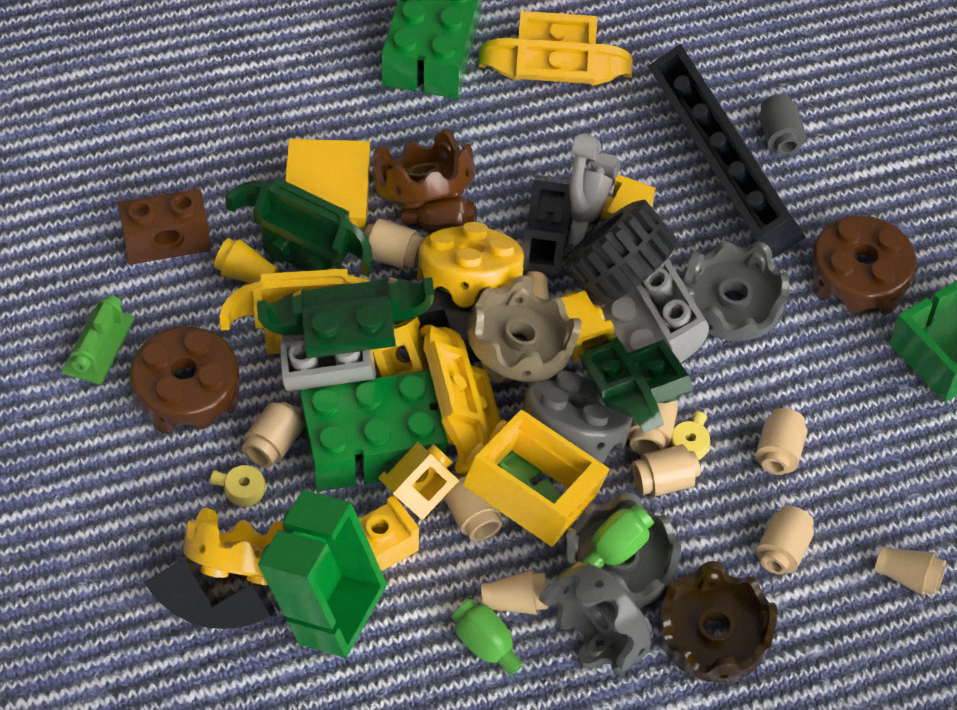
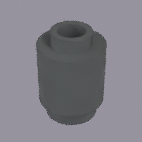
M784 94L770 96L762 102L759 119L769 150L785 155L796 152L805 143L807 138L797 104Z

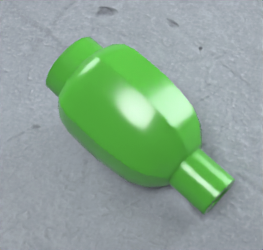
M634 504L630 509L624 508L615 511L594 533L591 540L592 552L581 562L591 563L599 568H602L605 564L617 565L623 563L648 541L650 534L648 529L654 524V521L637 504Z
M469 599L453 613L451 618L456 622V634L479 659L487 663H499L510 676L514 675L524 665L512 651L513 639L510 631L490 607L485 604L477 605L472 599Z

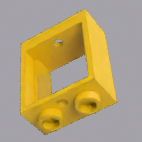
M521 409L509 422L503 419L497 424L486 446L479 443L472 450L465 463L470 469L463 486L553 547L582 514L584 509L596 498L610 469ZM513 451L568 489L554 504L499 467L498 464Z

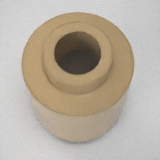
M380 218L374 225L368 224L364 234L371 245L373 260L403 270L407 267L414 269L418 267L419 246L425 237L418 235L417 230Z
M676 401L657 404L664 426L643 433L638 423L633 419L628 439L630 440V448L634 452L642 455L665 449L670 445L678 411Z
M286 402L269 403L244 436L245 443L242 446V451L245 456L263 468H270L273 463L280 462L304 429L299 411Z
M789 408L776 409L772 412L771 416L766 418L755 454L757 462L764 470L774 475H783L793 472L798 468L807 436L805 418L799 412Z
M681 444L642 454L640 460L632 462V475L637 491L641 496L650 494L652 497L694 487L695 477L700 476V464L694 451L688 452L685 445Z
M461 474L455 476L459 482L444 496V500L462 534L468 535L472 541H482L490 538L502 527L501 512L463 486L466 476Z
M784 506L779 512L773 514L756 548L758 559L769 572L784 574L793 573L797 570L814 535L812 528L814 521L806 511L795 506Z

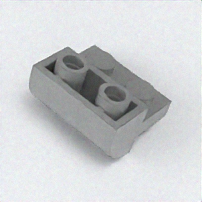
M668 258L655 272L629 293L612 303L600 306L606 321L611 320L614 325L613 333H615L628 353L664 339L681 363L699 349L709 332L706 319Z
M304 334L282 335V343H280L282 379L287 392L373 380L376 378L375 360L372 350L307 358Z

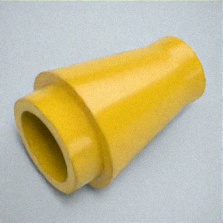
M227 238L219 249L214 261V268L221 271V276L250 284L261 281V274L279 272V267L271 264L241 239L234 241Z

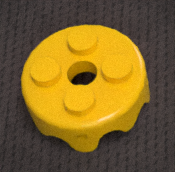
M468 222L463 226L441 229L424 238L419 246L417 279L423 280V278L432 277L434 289L438 287L448 289L455 304L459 307L467 308L474 303L478 292L482 288L492 287L493 289H500L507 286L514 278L523 276V249L512 237L502 232L488 229L487 225L480 222Z
M206 507L200 510L195 522L188 521L183 553L191 561L202 565L200 572L205 575L225 578L228 577L229 573L247 576L249 582L268 585L258 563L265 546L271 543L278 530L283 531V521L274 522L265 535L256 532L253 526L246 520H240L230 531L220 533L216 511Z

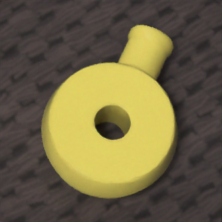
M696 411L693 413L691 421L678 424L673 429L670 447L683 444L688 452L694 451L698 460L702 459L710 448V436L707 429L703 426L707 416L703 412Z
M249 465L235 467L228 474L214 470L210 478V484L224 487L228 500L240 507H249L258 503L266 489V482L262 473L257 468Z

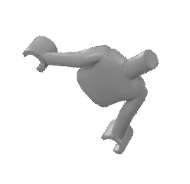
M587 134L578 135L574 139L572 154L575 157L569 184V195L573 221L566 244L574 247L584 239L588 224L595 221L601 215L613 180L611 178L617 177L621 167V162L616 156L607 153L599 154L601 143L595 137ZM587 159L594 160L593 171L584 170Z

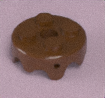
M444 129L436 134L434 145L421 146L414 141L406 142L402 154L396 160L392 158L386 146L376 147L372 173L379 196L391 202L401 203L403 208H415L427 201L462 195L465 192L464 188L474 180L476 169L470 143L462 145V149H460L454 135L449 130Z
M857 215L835 220L827 225L818 235L813 247L810 266L813 274L815 295L820 300L836 296L842 300L847 310L851 313H859L867 309L876 308L880 310L881 314L888 315L897 308L905 292L912 285L917 269V256L914 246L898 227L876 217ZM865 254L870 256L875 262L864 264L856 260L854 256Z
M198 327L171 328L152 336L135 353L130 367V383L134 403L148 416L158 431L169 434L178 424H190L197 429H205L220 414L224 412L232 414L238 405L240 373L237 357L230 345L219 335ZM181 368H191L196 371L195 375L189 379H178L173 376Z

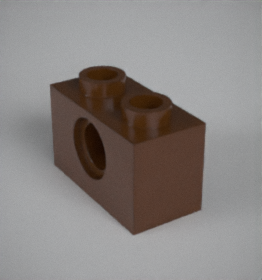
M201 189L118 202L129 265L211 251L208 221Z

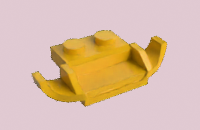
M520 11L519 38H498L482 44L479 49L478 67H491L501 75L515 81L525 79L584 83L595 86L610 82L619 76L632 78L633 59L632 55L622 48L596 44L597 16Z
M347 269L261 274V281L242 286L226 299L219 316L221 331L230 330L234 320L248 315H254L256 328H264L258 319L257 301L266 300L267 303H275L301 289H318L369 282L370 280L349 276ZM264 328L267 354H281L280 343H282V335Z
M425 325L420 329L421 336L424 337L423 351L429 364L442 415V425L448 443L455 445L458 452V461L454 465L457 474L467 476L470 469L465 465L468 456L477 444L482 443L486 446L489 443L488 440L491 433L501 421L487 370L470 365L465 343L458 332L447 327Z

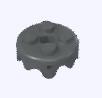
M722 241L705 256L696 250L689 260L684 278V285L708 323V334L720 339L748 341L759 338L770 332L780 322L786 309L789 293L787 272L781 273L777 270L773 263L772 251L763 242L757 241L750 247H739L729 241ZM727 291H737L739 294L744 295L745 299L733 301L728 299L724 293Z
M560 371L550 379L533 382L526 392L522 406L523 411L601 463L606 460L614 446L621 450L624 449L633 418L606 407L600 392L592 380L580 377L578 374L570 371Z
M626 492L620 494L612 502L590 504L584 509L574 527H569L565 565L567 568L573 563L581 562L592 552L591 540L594 533L615 511L624 508L630 509L634 504L639 505L654 521V524L648 529L650 533L648 541L632 556L634 561L630 564H605L601 569L606 573L609 571L617 573L626 583L628 594L637 606L642 608L657 601L667 592L674 581L681 553V543H678L671 521L666 515L658 516L648 512L643 507L640 497L634 493Z
M576 562L563 570L540 594L539 601L545 606H552L558 603L557 624L559 628L563 630L577 629L584 635L585 643L578 653V662L584 668L590 669L602 664H611V669L617 676L634 666L649 652L652 626L628 594L626 583L617 573L613 571L606 573L591 563Z

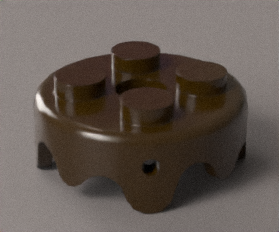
M709 561L703 563L691 575L676 579L670 585L659 613L658 634L667 656L680 670L692 677L708 682L734 681L752 673L763 663L769 654L775 634L778 610L774 602L770 603L766 599L754 578L749 576L745 578L732 577L724 571L721 563ZM716 620L722 622L727 627L728 632L723 636H713L706 632L703 625L708 621Z

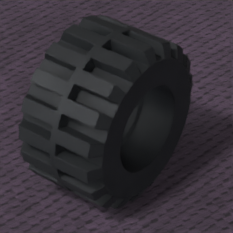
M645 199L635 201L615 212L580 241L568 255L564 268L582 290L586 291L594 304L598 306L606 305L629 293L655 272L671 255L678 239Z

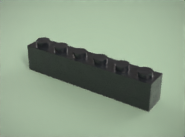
M679 44L648 65L651 73L756 240L767 244L771 249L772 259L806 238L682 45Z

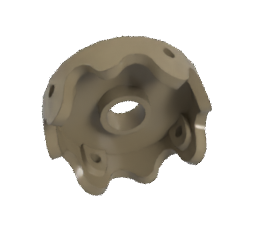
M518 276L503 288L493 289L488 287L484 290L469 318L467 336L475 355L494 372L515 381L538 382L552 378L567 365L580 334L581 320L568 317L561 298L557 296L551 299L537 297L533 292V282L530 277ZM522 334L525 337H527L529 341H520L516 339L513 335Z

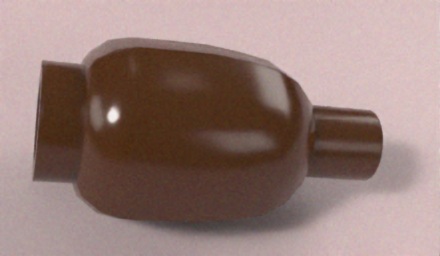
M460 195L453 198L443 197L427 201L418 208H402V224H419L428 233L445 228L463 226L468 222H477L475 201H467L465 197Z

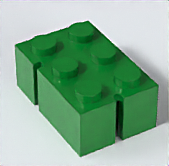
M482 0L398 1L382 51V86L416 92L418 87V60H423L424 93L458 99L481 17Z
M957 281L934 293L932 301L926 298L898 314L889 345L944 403L957 396Z
M430 370L300 391L301 418L304 425V434L316 492L356 486V454H362L364 484L381 482L378 477L384 471L388 474L417 442L427 450L434 444L447 456L448 442L442 425L440 410H437L438 402Z
M306 490L301 491L294 505L286 511L283 518V531L278 530L271 543L265 546L258 563L283 615L288 617L287 623L298 644L343 658H347L388 585L352 503Z

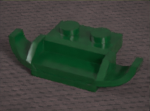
M278 177L273 183L255 180L240 184L225 196L226 209L232 212L243 206L254 207V223L262 227L263 250L273 259L280 262L285 261L303 271L342 269V260L349 252L361 259V274L369 278L373 269L371 245L361 229L350 222L349 211Z
M386 277L383 280L310 290L301 289L275 303H267L266 300L257 301L258 319L264 328L273 333L281 335L304 334L307 358L395 347L394 322L415 318L430 308L434 300L432 277L423 278V282L413 283L404 279Z
M613 333L606 336L605 342L586 348L583 354L579 355L583 369L587 371L600 392L605 406L633 418L643 433L664 426L658 403L675 401L682 394L693 390L688 373L664 339L628 353L618 337Z

